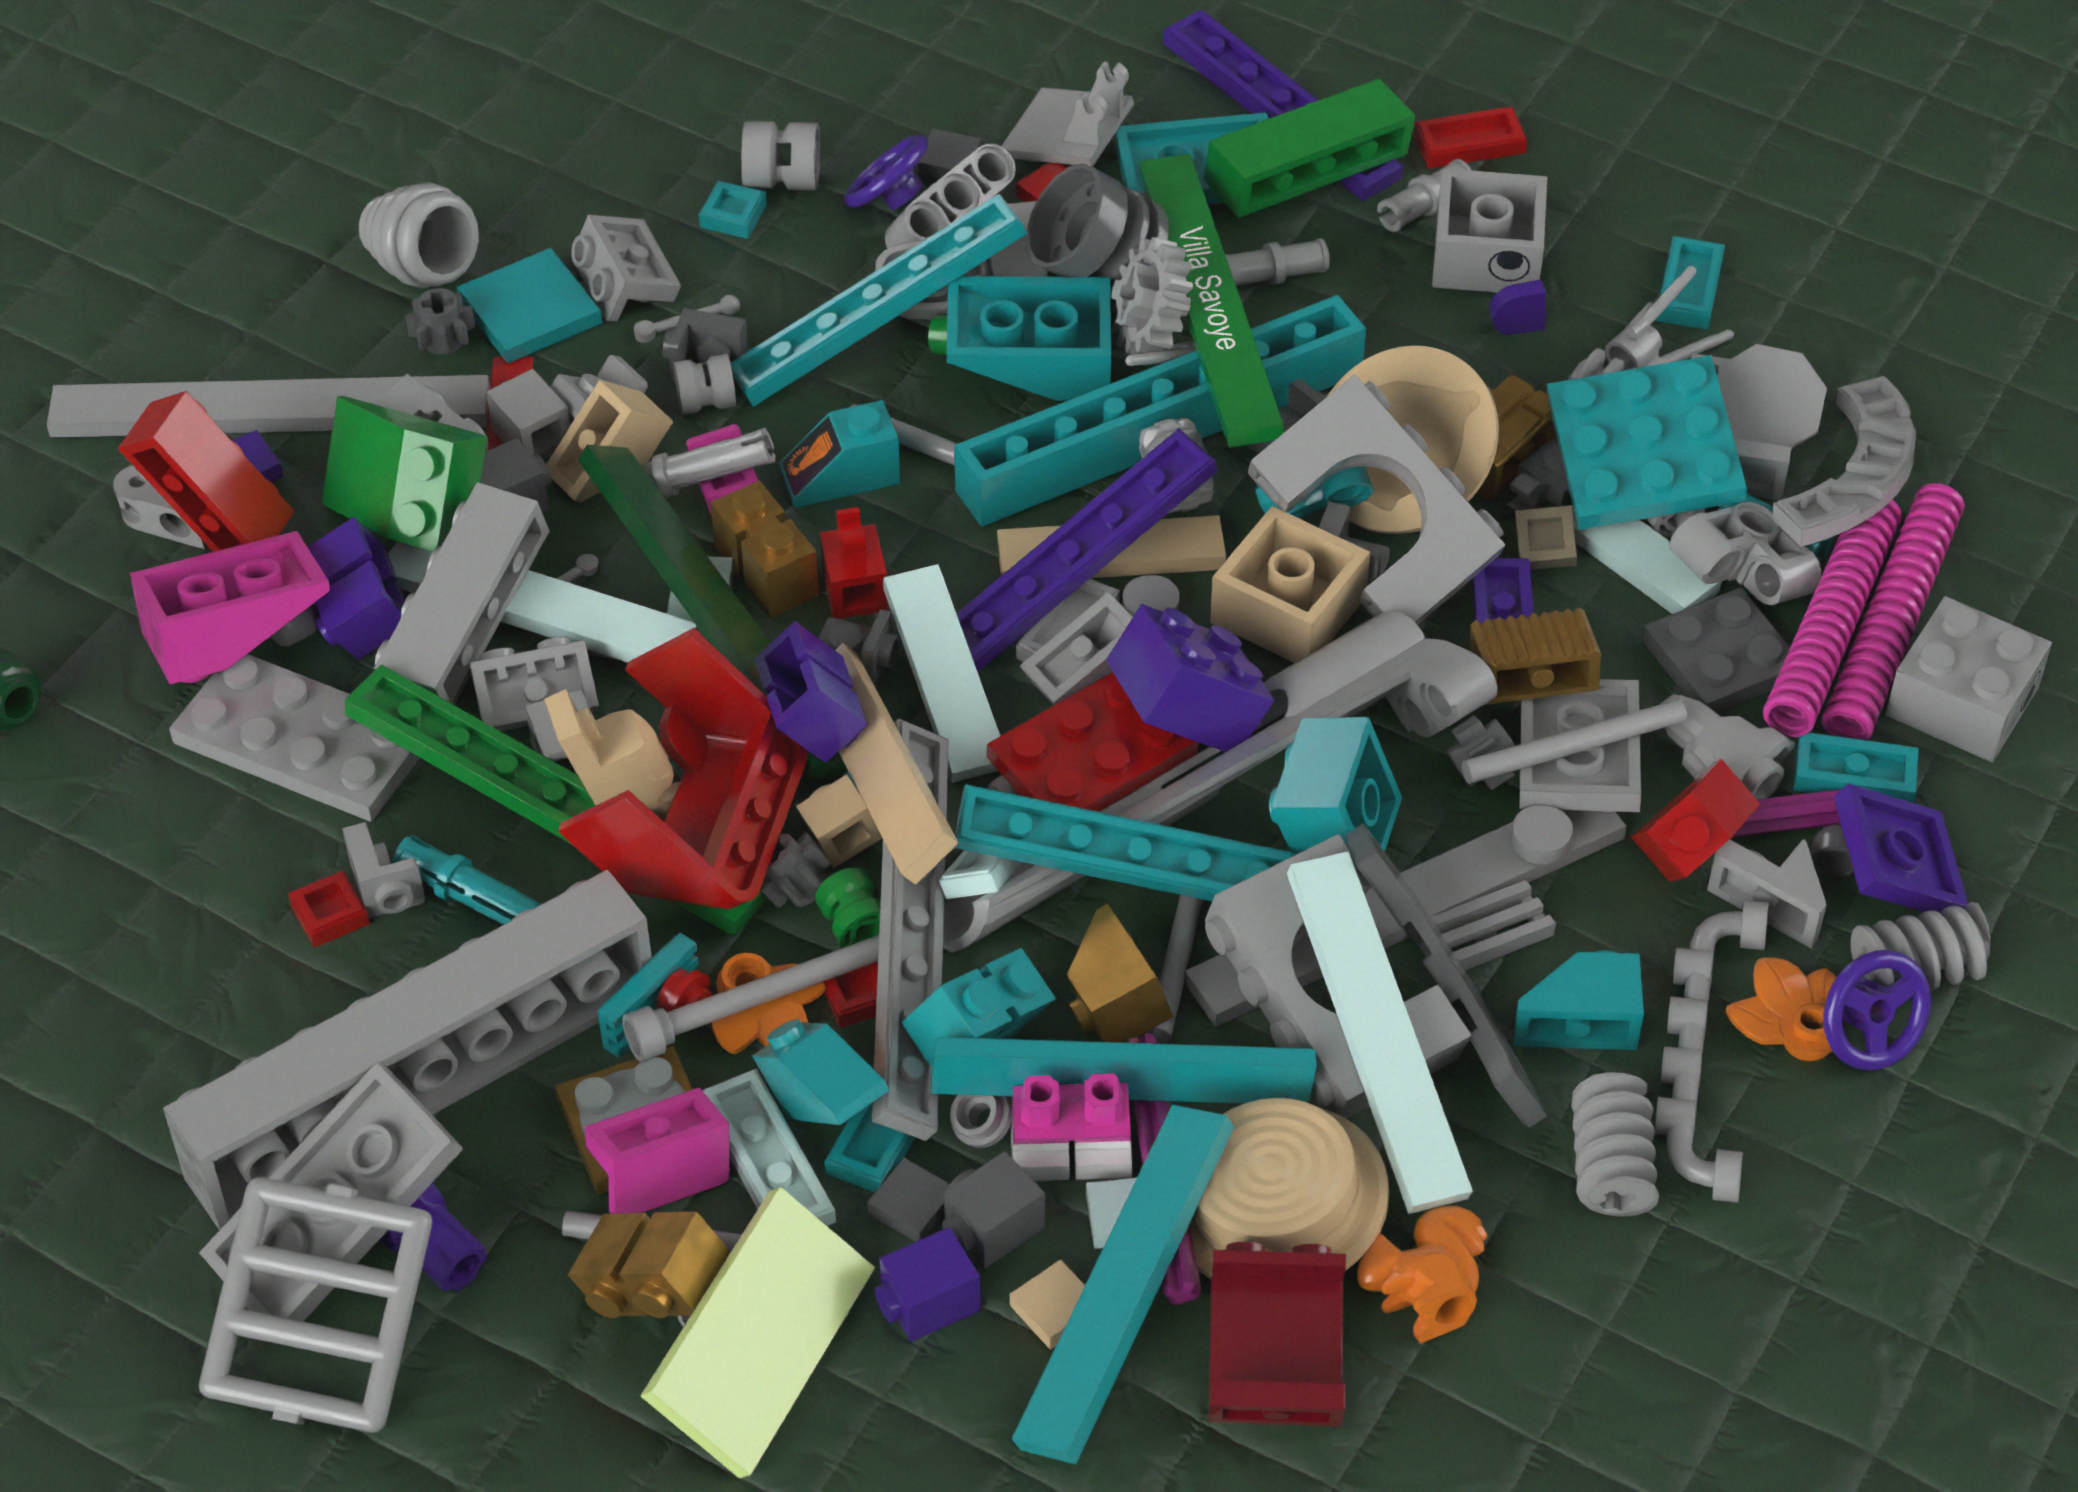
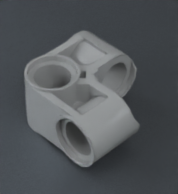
M1741 502L1729 508L1693 515L1677 528L1670 541V549L1702 582L1714 584L1724 580H1736L1740 585H1744L1763 604L1775 605L1815 592L1821 579V567L1814 553L1805 546L1800 547L1773 521V512L1757 503Z

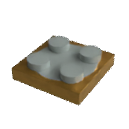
M674 1046L666 1048L665 1053L642 1062L635 1058L555 1085L558 1102L597 1195L609 1191V1175L585 1146V1126L693 1090Z

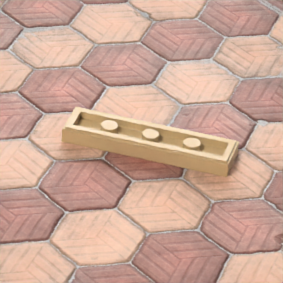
M1220 515L1161 519L1091 578L1219 570L1226 561ZM1060 526L998 529L997 545L1001 576Z

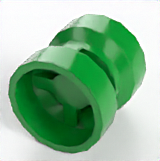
M858 867L846 868L834 873L818 887L815 894V901L822 915L828 921L834 922L832 933L841 948L879 935L881 900L876 899L877 887L868 872Z

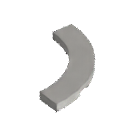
M1885 376L1837 388L1836 405L1853 425L1858 439L1855 452L1846 464V471L1837 480L1830 478L1810 490L1773 503V521L1800 547L1828 539L1866 521L1883 509L1900 492L1909 477L1914 462L1916 428H1914L1910 418L1911 410L1899 390Z

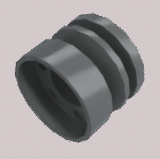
M1082 163L1069 166L1056 175L1040 194L1030 215L1027 227L1028 234L1026 235V248L1034 264L1058 277H1110L1111 298L1115 280L1122 279L1119 270L1121 264L1128 266L1130 263V249H1139L1140 241L1143 238L1151 240L1154 237L1168 240V217L1160 204L1142 196L1137 191L1122 186L1119 181L1096 168ZM1111 298V304L1116 303V299Z

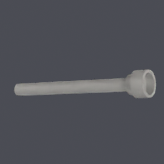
M879 935L666 1012L663 1008L652 1010L651 1007L646 1006L624 1014L622 1022L629 1047L636 1059L642 1062L665 1053L666 1046L675 1042L676 1035L878 962Z

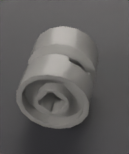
M745 121L741 151L743 187L773 189L777 182H783L788 190L816 191L818 189L820 172L819 124L789 122L786 128L782 130L777 127L774 121ZM781 145L791 146V166H781Z

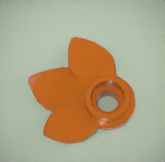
M737 954L728 959L720 970L716 979L717 994L798 964L771 966L763 957L757 954ZM823 982L711 1022L712 1031L718 1043L731 1054L741 1052L756 1039L764 1046L770 1044L767 1036L779 1026L795 1019L808 1023L807 1015L802 1005L811 1003L819 998L826 991V987Z
M1775 957L1759 958L1753 971L1754 990L1757 996L1731 1003L1726 1007L1725 1013L1739 1031L1756 1043L1763 1045L1784 1044V1047L1792 1056L1803 1061H1817L1832 1052L1824 1032L1823 1014L1828 992L1837 977L1827 968L1818 969L1805 976L1796 965L1785 959ZM1805 1026L1814 1027V1028H1816V1029H1815V1030H1814V1029H1809V1028H1807V1027H1805Z

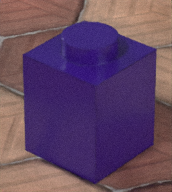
M950 1227L880 1258L881 1285L875 1288L878 1304L890 1324L899 1321L911 1342L981 1311L980 1276Z

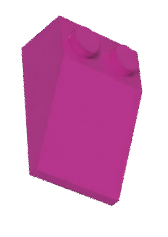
M297 531L130 573L141 632L169 684L198 682L208 677L209 674L227 670L330 591L329 580Z

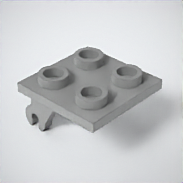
M1104 61L1097 70V78L1091 92L1041 88L1001 147L1007 150L1013 159L1070 165L1084 163L1093 167L1134 105L1132 96L1123 95V87L1129 79L1127 69L1121 63H1117L1113 69V76L1110 73L1108 63Z

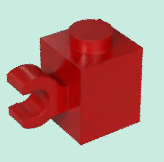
M859 507L836 510L838 530L819 532L822 573L832 617L842 619L879 613L881 609L889 611V603L883 589V579L887 577V571L876 525L861 526Z

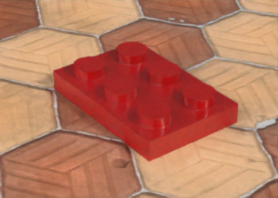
M1111 672L987 744L986 758L1020 796L1099 812L1196 755L1199 742L1144 723L1115 674Z

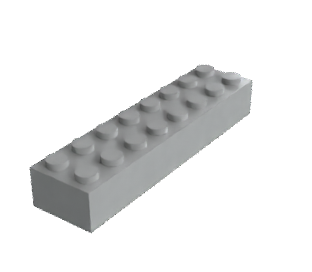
M607 869L588 880L573 884L564 893L546 903L519 913L512 921L480 938L468 940L458 950L426 967L412 970L402 980L370 997L358 999L346 1010L314 1027L302 1029L290 1040L258 1057L246 1059L234 1070L214 1081L185 1092L176 1101L163 1107L185 1181L220 1230L242 1207L248 1183L256 1177L269 1178L376 1062L389 1069L433 1115L598 1024V1009L652 958L646 916Z

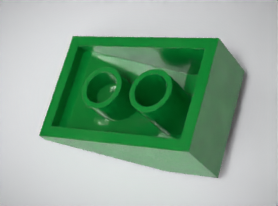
M338 396L321 504L349 519L355 517L366 528L387 539L433 552L436 547L442 546L452 528L453 517L459 504L462 501H467L476 483L481 481L488 436L354 398Z

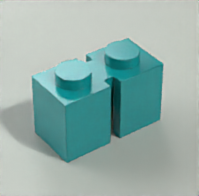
M1020 948L984 965L980 970L975 969L941 985L901 1023L932 1067L934 1037L1009 1039L1018 1034L1056 998L1023 949Z

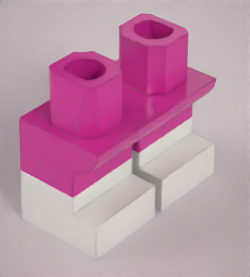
M1092 1074L1089 1079L1084 1081V1084L1059 1085L1058 1081L1047 1075L1027 1076L1023 1086H1013L1012 1121L1010 1127L1011 1158L1033 1181L1069 1180V1140H1074L1076 1180L1133 1178L1128 1083H1119L1118 1077L1115 1074Z

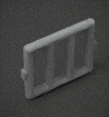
M263 1177L252 1179L246 1187L199 1381V1390L202 1395L210 1399L272 1411V1419L300 1425L304 1424L305 1419L371 1433L383 1429L388 1417L431 1232V1215L423 1209L358 1197L359 1190L328 1183L327 1190ZM269 1206L402 1232L403 1235L394 1272L260 1245ZM253 1271L388 1298L379 1337L244 1310ZM238 1336L372 1363L363 1403L229 1375Z

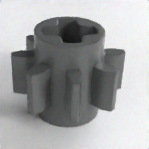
M435 288L424 292L418 299L414 298L412 300L414 313H410L405 317L409 337H417L419 350L427 349L433 354L446 355L458 350L462 344L467 345L469 343L467 330L475 328L472 306H463L461 293L454 294L448 289Z
M1473 715L1451 730L1458 742L1446 750V752L1465 780L1461 766L1462 761L1515 745L1496 718L1483 726L1480 720ZM1512 771L1484 779L1483 781L1492 791L1514 777L1515 774ZM1477 781V782H1474V783H1471V784L1467 783V784L1469 785V787H1472V786H1474L1475 784H1477V783L1480 782V781Z
M804 833L797 841L789 834H781L765 874V882L760 890L777 908H781L788 899L797 907L806 906L815 901L818 887L828 878L824 869L831 865V861L823 854L824 850L808 833Z

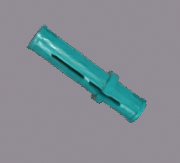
M415 835L405 837L395 851L392 863L410 858L416 859L422 882L434 888V893L437 897L447 902L455 899L503 925L512 921L519 913L542 905V903L513 887L473 868L472 861L459 853L450 856L425 843Z

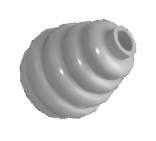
M430 182L399 187L394 191L385 193L383 196L374 198L366 205L359 221V236L363 246L377 260L379 265L390 275L395 276L400 282L418 288H428L454 282L468 270L475 258L479 243L478 222L472 208L449 188Z

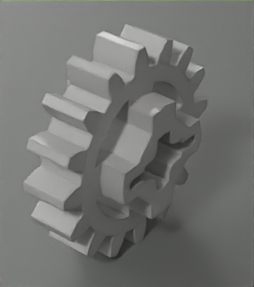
M1154 237L1151 240L1143 238L1140 241L1139 249H1130L1129 265L1121 264L1119 268L1122 279L1115 280L1111 298L1116 299V303L1111 306V313L1116 314L1117 318L1111 327V332L1119 334L1116 345L1117 347L1124 348L1127 354L1134 355L1162 351L1163 347L1171 349L1173 346L1172 333L1174 331L1182 332L1183 330L1180 318L1181 316L1187 317L1190 310L1191 298L1186 297V294L1193 289V283L1187 282L1186 276L1189 274L1192 265L1190 262L1184 261L1186 250L1177 247L1175 242Z

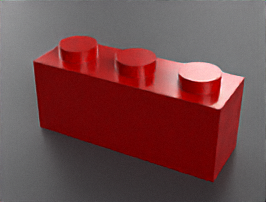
M187 391L150 402L117 448L213 552L279 536L295 512L279 494L276 486L265 479L246 458L240 446L228 438L209 417L203 405L193 399Z

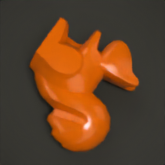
M1457 1205L1431 1208L1420 1216L1414 1226L1413 1237L1417 1245L1415 1249L1400 1251L1379 1233L1368 1251L1362 1256L1357 1269V1281L1360 1287L1367 1291L1383 1292L1385 1295L1390 1294L1381 1304V1308L1385 1313L1403 1310L1413 1305V1309L1419 1314L1413 1326L1414 1337L1419 1343L1426 1342L1464 1326L1477 1303L1475 1292L1479 1281V1270L1473 1257L1480 1255L1485 1250L1483 1241L1487 1238V1233L1478 1216L1472 1211Z

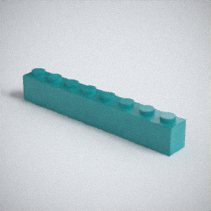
M1338 295L1251 329L1278 408L1288 404L1289 384L1296 379H1301L1315 391H1322L1335 386L1348 371L1361 363L1364 358L1366 328ZM1197 350L954 445L955 492L979 525L983 527L1134 466L1142 459L1139 451L1141 430L1154 426L1156 422L1166 419L1189 418L1195 424L1197 432L1201 434V438L1222 431Z

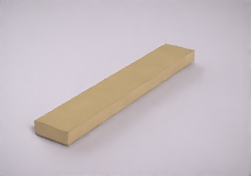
M842 643L835 651L844 658L854 686L851 690L857 694L868 725L860 731L857 738L850 745L840 749L838 752L901 875L916 885L957 845L958 841L859 656L855 651Z

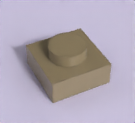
M1571 505L1515 511L1519 558H1529L1530 570L1577 566Z

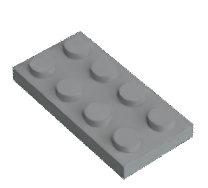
M248 654L227 670L213 673L169 728L172 741L176 745L370 822L375 819L420 758L346 716L345 699L350 695L349 693Z
M376 1062L268 1179L327 1190L329 1183L359 1190L358 1197L410 1207L464 1148L389 1069ZM269 1206L260 1245L357 1264L388 1230ZM241 1208L199 1252L223 1281ZM253 1271L245 1306L249 1311L303 1322L335 1287Z

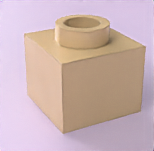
M847 774L832 784L818 788L808 799L796 806L812 837L824 850V855L831 861L833 868H836L882 839L860 793Z

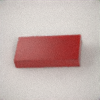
M1513 107L1414 122L1413 136L1427 169L1447 166L1455 159L1469 163L1526 153L1527 138Z

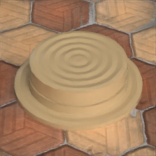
M1427 346L1397 347L1365 359L1354 366L1335 384L1328 395L1354 374L1364 385L1368 381L1374 383L1388 399L1391 407L1387 411L1401 427L1405 424L1411 425L1424 439L1428 446L1425 454L1440 470L1443 466H1446L1459 478L1465 487L1466 492L1462 496L1467 502L1471 500L1482 486L1491 469L1497 451L1499 438L1498 414L1491 392L1485 382L1466 362L1447 351ZM1366 466L1374 491L1366 501L1350 507L1349 522L1360 528L1382 534H1408L1421 531L1420 509L1409 487L1401 479L1388 471Z
M1261 1099L1239 1105L1224 1113L1223 1115H1227L1233 1124L1234 1130L1190 1221L1198 1271L1211 1279L1213 1249L1226 1250V1245L1233 1242L1260 1243L1265 1246V1251L1292 1252V1247L1300 1244H1321L1330 1247L1331 1253L1346 1254L1345 1271L1355 1264L1368 1251L1380 1233L1389 1207V1181L1385 1164L1371 1139L1348 1119L1332 1111L1294 1099Z

